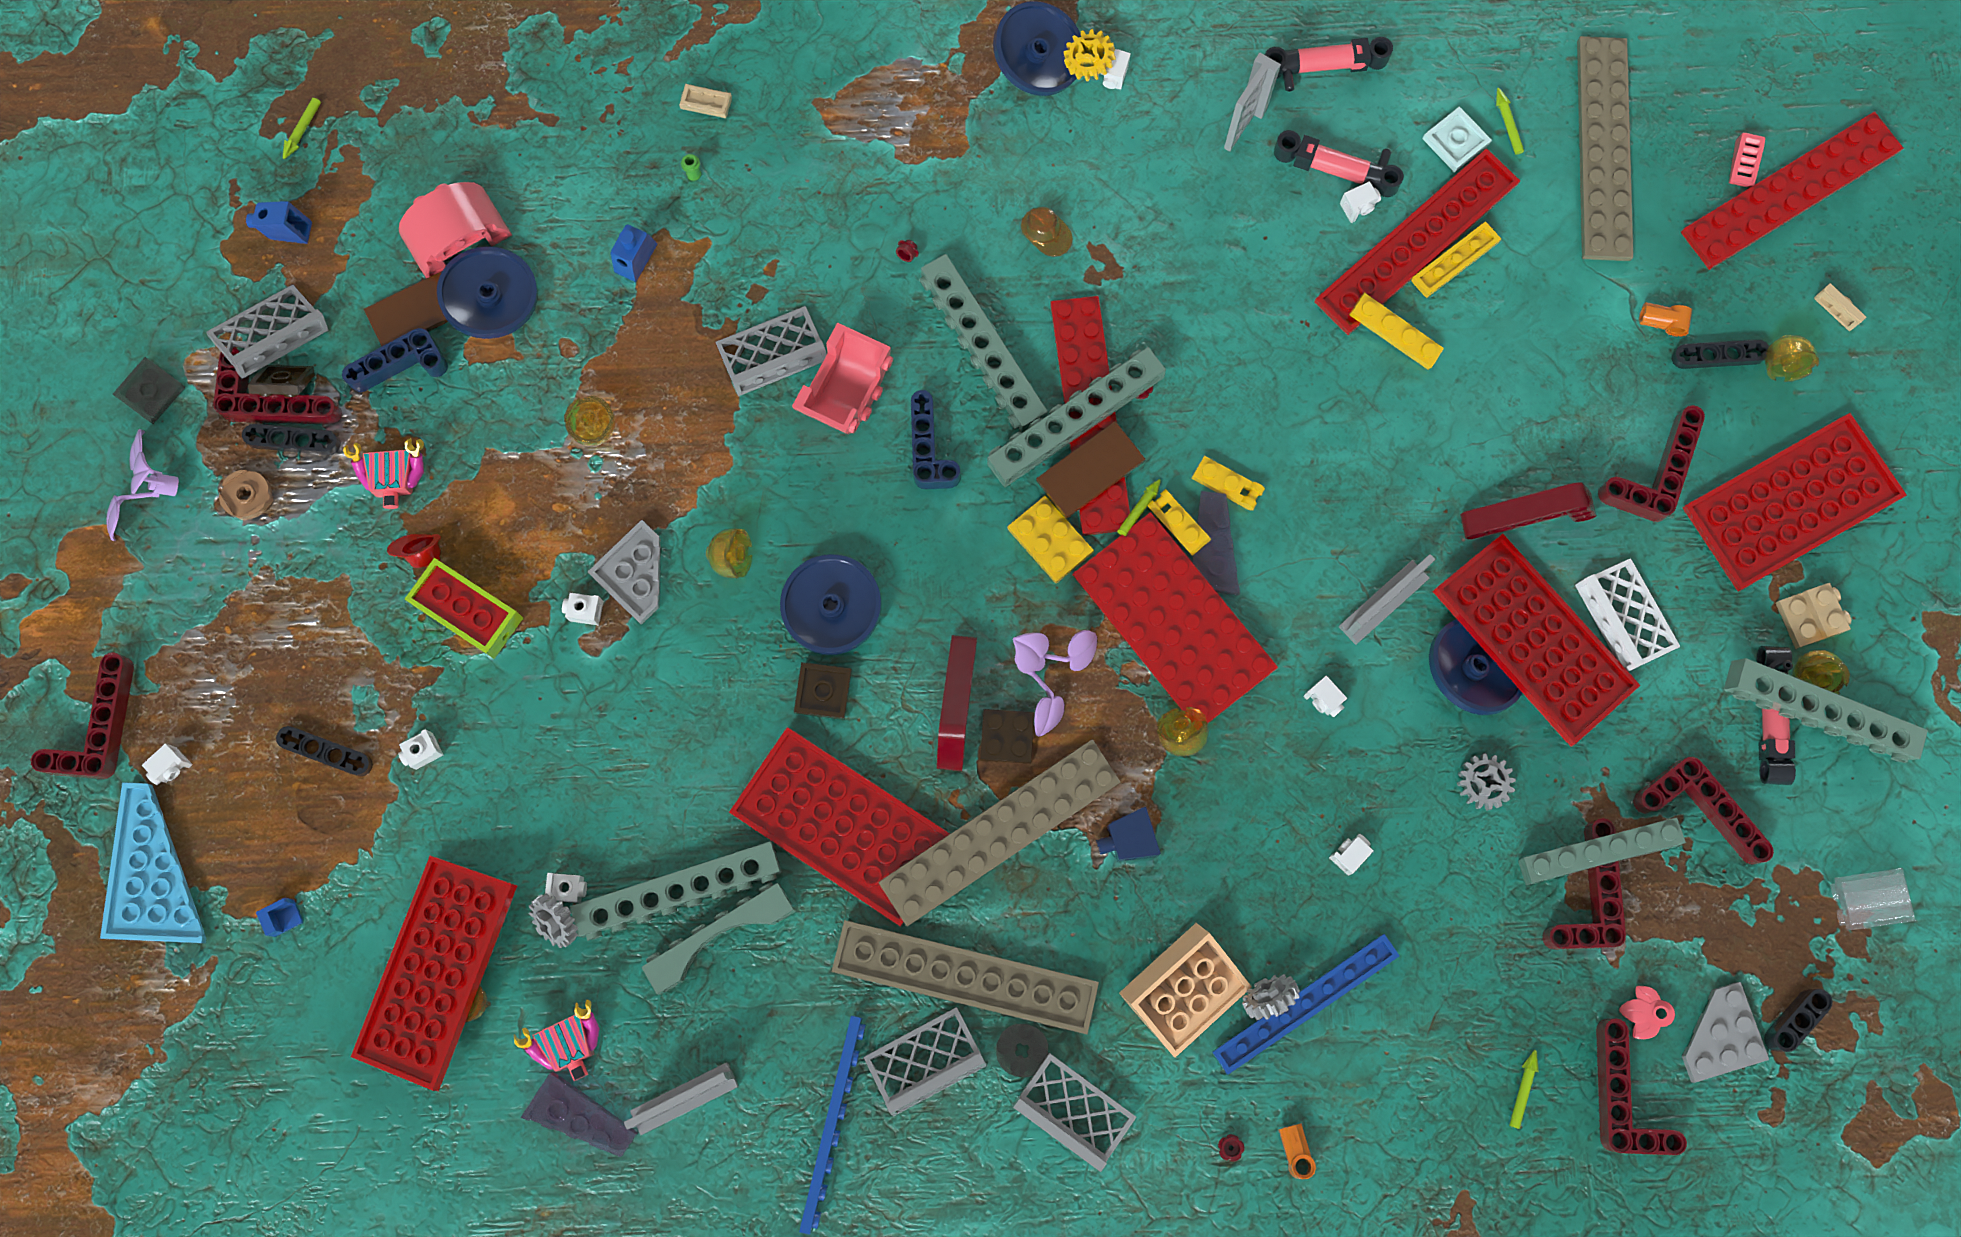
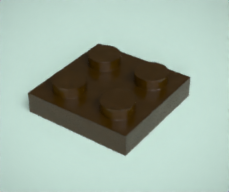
M266 365L248 383L249 394H259L264 397L281 394L285 397H295L302 392L315 376L314 366Z
M801 662L794 713L845 720L852 669Z
M983 709L980 761L1031 764L1034 712Z

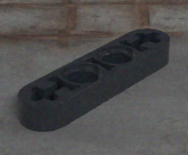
M1763 340L1683 344L1673 352L1671 360L1680 369L1757 365L1768 358L1770 347ZM1755 348L1758 352H1761L1760 356L1757 353L1746 355V352H1751ZM1727 349H1735L1739 354L1738 359L1730 358L1727 354ZM1703 350L1712 351L1714 353V360L1705 359ZM1682 352H1684V355H1685V356H1692V357H1690L1688 360L1685 361V358H1684V357H1680V354H1681Z
M250 424L242 431L243 441L255 449L333 455L337 453L341 446L339 438L326 430ZM257 432L261 436H266V440L261 437H255L253 441L250 436L255 435ZM278 433H284V441L281 444H274V436ZM308 435V444L302 447L298 446L297 441L299 437ZM329 438L332 441V444H328L327 448L321 443H316V439L320 442H327Z
M286 726L281 728L276 735V742L281 748L355 776H366L372 770V760L366 754L297 728ZM292 734L293 737L301 740L300 745L285 740V736ZM316 740L319 743V749L316 753L309 754L307 752V745L309 742ZM335 749H340L342 751L341 760L336 763L331 762V752ZM351 758L361 761L365 765L363 768L357 769L356 766L347 762Z

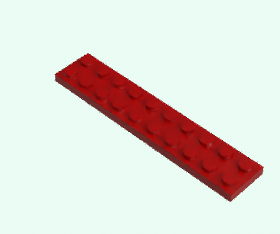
M1874 111L1685 227L1681 234L1710 270L1895 156L1904 148Z
M1486 148L1321 293L1314 302L1349 336L1361 325L1359 321L1349 314L1362 294L1366 293L1380 304H1385L1412 280L1417 273L1430 264L1520 183V180Z
M1099 296L1050 301L1064 404L1070 401L1069 398L1079 390L1083 392L1089 388V384L1097 377L1103 378L1109 374ZM1091 398L1089 400L1092 405L1102 403L1098 398ZM1074 411L1069 416L1072 419H1079L1081 414ZM1114 412L1069 443L1071 453L1116 421L1117 423L1116 413ZM1125 476L1079 509L1082 536L1118 532V529L1130 514Z

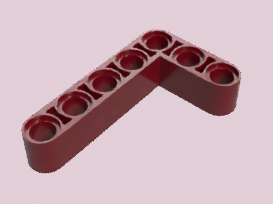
M233 347L231 354L234 356L241 351ZM220 352L213 406L215 411L228 421L331 425L341 419V408L328 396L297 395L295 397H285L284 395L273 394L264 397L259 394H247L249 375L242 379L236 372L235 367ZM235 381V384L229 388L231 382ZM233 404L232 408L226 411L227 407ZM254 405H257V408L254 411L250 412L251 408ZM282 405L281 409L275 413V409ZM306 406L305 411L302 412V413H299V410H300L302 407ZM327 407H331L328 413L323 414Z
M1691 405L1675 417L1652 488L1621 477H1612L1598 490V497L1601 502L1653 522H1660L1671 515L1677 507L1705 419L1704 411L1698 406ZM1685 416L1690 417L1693 423L1688 422ZM1678 438L1683 439L1685 441L1686 446L1682 445L1679 442ZM1671 460L1676 461L1679 468L1673 466ZM1664 482L1669 483L1672 489H1667ZM1609 486L1616 490L1617 495L1609 491ZM1633 495L1640 499L1641 504L1634 501ZM1657 504L1662 505L1664 512L1658 510Z
M1577 482L1461 513L1460 517L1465 539H1476L1566 515L1574 522L1587 521L1595 518L1597 515L1590 490L1584 483Z
M952 635L939 723L937 769L962 771L966 725L977 637Z
M111 652L104 655L100 661L84 752L39 749L31 757V766L34 770L50 775L107 779L115 773L134 672V664L129 658ZM120 661L119 668L114 671L115 664ZM115 686V692L110 696V690ZM111 711L110 718L105 720L106 714ZM106 736V742L101 746V740ZM49 757H51V762L49 766L46 767V761ZM76 759V765L71 769V763ZM101 761L102 766L99 771H96V766Z
M1687 757L1675 762L1634 796V807L1639 812L1646 814L1663 808L1682 791H1685L1746 863H1764L1773 857L1774 850L1771 843L1698 758ZM1684 764L1691 768L1690 776L1685 773ZM1666 779L1672 784L1671 791L1665 787L1664 782ZM1702 784L1708 788V796L1702 793ZM1646 795H1649L1652 798V807L1646 804ZM1719 805L1725 808V816L1719 813ZM1737 825L1743 830L1742 837L1736 833ZM1754 846L1760 850L1759 858L1753 852Z
M1605 818L1591 821L1584 828L1585 841L1600 838L1595 831L1597 825L1603 828V837L1616 834L1614 824ZM1619 861L1588 869L1593 924H1565L1546 928L1542 939L1548 948L1554 950L1612 948L1621 946L1626 940ZM1602 877L1607 878L1609 882L1607 890L1601 886L1600 881ZM1605 903L1611 906L1612 912L1610 916H1607L1603 911ZM1582 929L1588 934V941L1586 943H1583L1579 937ZM1608 929L1614 933L1613 942H1609L1606 939V931ZM1556 930L1562 934V942L1560 944L1556 943L1553 938Z
M1617 1018L1601 1020L1596 1028L1601 1144L1608 1151L1617 1153L1682 1154L1687 1147V1141L1681 1132L1660 1128H1633L1628 1026L1624 1021ZM1610 1024H1614L1617 1029V1033L1613 1038L1608 1033ZM1612 1051H1615L1618 1056V1060L1614 1065L1609 1060V1054ZM1613 1078H1616L1619 1083V1087L1615 1092L1610 1087V1082ZM1615 1105L1620 1110V1115L1617 1119H1614L1611 1115V1109ZM1616 1133L1621 1138V1142L1617 1147L1612 1143V1137ZM1642 1134H1645L1648 1140L1644 1148L1639 1144V1138ZM1669 1135H1672L1674 1145L1669 1149L1666 1145V1139Z

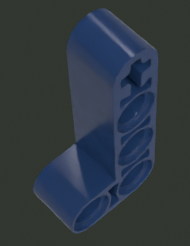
M417 328L348 364L342 371V378L354 391L364 392L417 363H420L432 377L444 375L448 365L437 343L425 329ZM422 340H427L423 346H418ZM405 351L402 357L397 358L398 353ZM438 359L434 366H429L431 361ZM383 363L381 368L375 370L377 364Z
M926 390L916 391L911 397L912 455L915 484L921 489L953 488L960 482V467L953 460H935L933 398ZM922 401L925 402V414H920V402ZM921 424H926L929 426V429L921 432L917 430V427ZM925 447L930 452L927 455H920L918 450ZM947 470H952L956 475L953 478H946L943 476V473ZM922 471L931 473L928 479H921L918 475Z

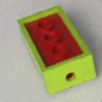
M435 558L405 597V600L493 659H495L523 620V617L518 612Z

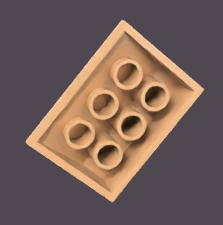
M1195 923L1121 990L1119 994L1172 1056L1176 1057L1252 986L1212 935Z

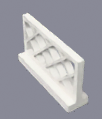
M1631 558L1602 572L1593 574L1575 585L1614 657L1628 672L1680 647ZM1627 568L1631 576L1629 582L1618 578L1620 569ZM1605 578L1612 581L1610 590L1603 589L1598 579ZM1617 584L1628 588L1626 597L1615 594ZM1633 590L1641 593L1643 597L1642 604L1631 600ZM1613 599L1624 603L1622 613L1614 610L1612 606ZM1629 606L1640 609L1638 620L1627 616ZM1645 612L1652 614L1655 618L1654 626L1643 622ZM1625 621L1636 625L1634 636L1627 633L1624 628ZM1642 628L1652 631L1650 642L1639 638ZM1658 634L1666 638L1670 645L1669 647L1664 648L1656 645ZM1638 644L1649 648L1646 658L1642 659L1637 651Z

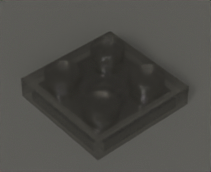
M144 357L115 390L113 395L154 425L185 389V386Z

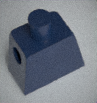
M1146 807L1110 823L1107 826L1109 836L1096 840L1099 854L1102 855L1114 851L1117 861L1153 858L1161 854Z

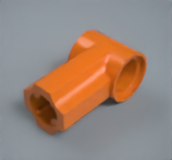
M1645 302L1638 321L1641 325L1664 329L1671 336L1682 337L1689 333L1692 309L1683 305L1666 307Z
M1302 1124L1278 1129L1288 1160L1290 1174L1297 1179L1312 1177L1316 1170V1164L1311 1157ZM1299 1159H1304L1308 1164V1170L1303 1175L1299 1174L1295 1168L1296 1162Z

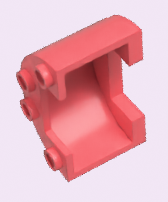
M474 182L438 185L434 191L425 196L417 197L399 223V234L425 278L443 271L446 266L444 260L485 237L492 247L512 236L484 188Z
M837 323L826 343L828 354L810 387L803 385L792 407L796 411L849 435L856 432L862 420L866 422L872 412L870 407L873 401H878L882 394L883 387H880L885 372L892 365L893 357L890 356L891 347Z

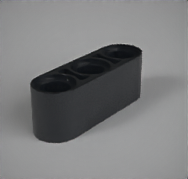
M1822 989L1803 990L1765 1033L1764 1041L1766 1046L1776 1052L1794 1051L1831 1009L1833 1003L1831 995ZM1813 995L1818 999L1816 1008L1812 1004ZM1797 1014L1801 1017L1802 1020L1801 1025L1799 1027L1795 1023V1017ZM1781 1033L1785 1038L1783 1046L1778 1042V1036Z

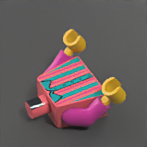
M410 438L405 442L406 450L363 453V457L359 456L361 452L359 443H354L356 453L350 452L348 445L343 449L345 456L352 458L351 464L364 488L376 497H383V508L385 509L399 508V496L411 495L413 488L416 487L424 474L423 456L419 453V450L424 446V442L421 439L416 441L417 448L413 447L412 439Z
M586 1000V1009L579 1008L578 1003H576L575 1015L532 1035L534 1039L530 1038L529 1030L523 1028L522 1031L526 1037L519 1039L514 1034L515 1045L519 1048H524L533 1060L549 1070L554 1069L556 1072L568 1068L573 1081L587 1076L588 1072L583 1060L594 1055L600 1030L595 1016L591 1012V1001Z

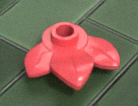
M1636 986L1637 999L1627 1001L1619 1008V1011L1625 1018L1636 1023L1632 1036L1637 1039H1649L1656 1036L1661 1027L1670 1025L1675 1018V1011L1672 1005L1667 1001L1661 1000L1657 991L1647 986ZM1659 1008H1663L1666 1011V1017L1663 1019L1656 1016V1011Z

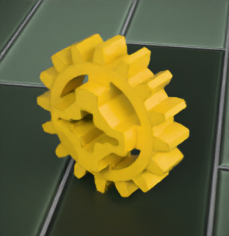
M1093 29L1087 35L1084 31H1081V37L1079 38L1075 35L1072 36L1074 42H1067L1068 50L1064 51V62L1070 74H1075L1078 80L1085 76L1086 81L1090 80V76H1094L1098 80L1099 73L1107 75L1106 67L1112 68L1111 60H1116L1114 44L1111 43L1110 37L1108 35L1104 37L1102 31L1095 35Z

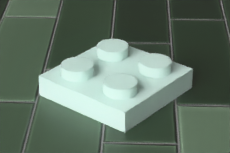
M1460 107L1424 134L1422 138L1453 172H1456L1492 141Z

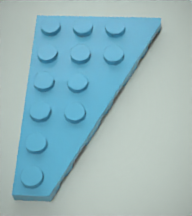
M122 783L100 939L206 943V935L153 785Z

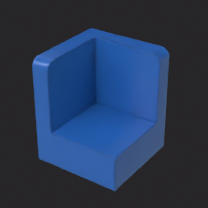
M283 898L256 912L266 936L276 937L303 923L302 916L294 899Z

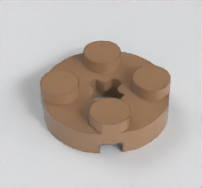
M238 470L231 473L223 481V489L221 494L219 493V501L223 509L230 515L243 521L260 516L273 503L270 483L265 477L255 471ZM243 490L251 491V495L247 500H241Z

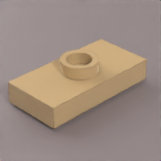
M685 84L679 105L684 110L727 118L732 95L727 92Z
M1831 283L1814 297L1848 331H1851L1866 318L1852 304V301L1842 295Z

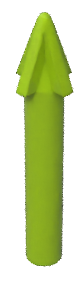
M1497 88L1496 106L1500 108L1515 155L1524 152V148L1509 107L1511 102L1502 90Z
M311 99L288 141L284 140L283 159H286L300 148L297 145L321 104L318 99Z
M1160 479L1145 487L1146 490L1143 496L1118 529L1120 535L1126 536L1147 505L1152 499L1156 498L1161 483Z
M1536 1050L1532 1052L1522 1066L1525 1069L1509 1126L1520 1129L1535 1072L1539 1073Z

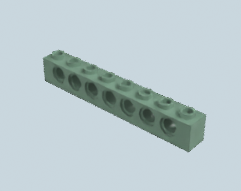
M944 254L921 267L922 277L920 282L926 291L930 290L933 294L932 300L936 308L944 311L947 325L951 330H956L959 335L957 337L959 344L964 350L967 348L972 355L970 360L976 369L980 368L983 372V381L988 389L993 388L997 394L995 399L1000 408H1006L1012 427L1014 429L1018 428L1023 433L1029 429V425L1038 418L1044 419L1047 417L1048 411L948 256ZM942 283L950 285L947 289H941L938 286ZM958 302L961 303L963 306L961 308L954 309L951 307V304ZM972 322L975 326L973 328H965L963 324ZM983 341L988 345L985 348H979L976 346V343ZM991 361H997L1001 365L997 368H992L988 364ZM1003 381H1010L1013 383V386L1004 388L1001 383ZM1021 400L1026 403V406L1017 408L1014 406V402Z
M1149 347L1143 351L1140 349L1130 355L1127 362L1124 364L1118 363L1109 370L1108 375L1103 378L1097 377L1085 391L1079 390L1069 398V402L1063 406L1058 404L1050 410V415L1044 419H1036L1029 425L1028 430L1023 433L1017 432L1009 439V443L1003 447L997 446L991 450L987 457V465L1004 488L1162 380L1166 372L1165 367ZM1138 371L1141 376L1133 378L1129 375V372ZM1117 384L1121 387V390L1115 392L1110 390L1109 386ZM1091 398H1098L1102 403L1092 405L1089 400ZM1075 411L1079 412L1081 417L1079 419H1072L1069 414ZM1057 425L1062 430L1058 433H1052L1049 427ZM1032 439H1038L1042 444L1038 447H1032L1028 442ZM1011 453H1018L1021 455V459L1012 461L1008 456Z
M1747 658L1731 661L1724 690L1733 693L1734 698L1754 701L1757 707L1763 709L1779 711L1778 714L1782 717L1802 720L1801 724L1805 726L1823 728L1824 733L1828 735L1843 736L1851 744L1866 745L1870 751L1878 754H1889L1892 756L1891 759L1897 762L1908 763V760L1921 759L1928 730Z
M770 841L570 906L573 918H575L574 923L578 927V930H576L578 937H586L587 941L602 937V932L612 929V932L627 929V924L637 921V924L653 920L652 915L662 913V916L676 913L678 912L677 907L686 904L688 908L703 904L702 899L711 896L713 900L723 898L728 895L727 891L735 888L740 892L752 888V883L762 880V884L777 880L776 875L781 874L782 871L774 844ZM751 861H757L759 864L757 873L748 875L746 872L747 864ZM726 869H732L734 872V878L729 883H724L721 879V875ZM702 877H707L709 881L708 888L704 891H699L696 886L697 881ZM681 885L684 889L683 896L679 899H674L672 897V890L675 886ZM656 893L659 898L658 904L650 908L647 905V898L650 894ZM631 901L634 906L633 912L625 916L622 912V906L624 903ZM605 909L608 912V919L605 923L600 924L597 920V914Z

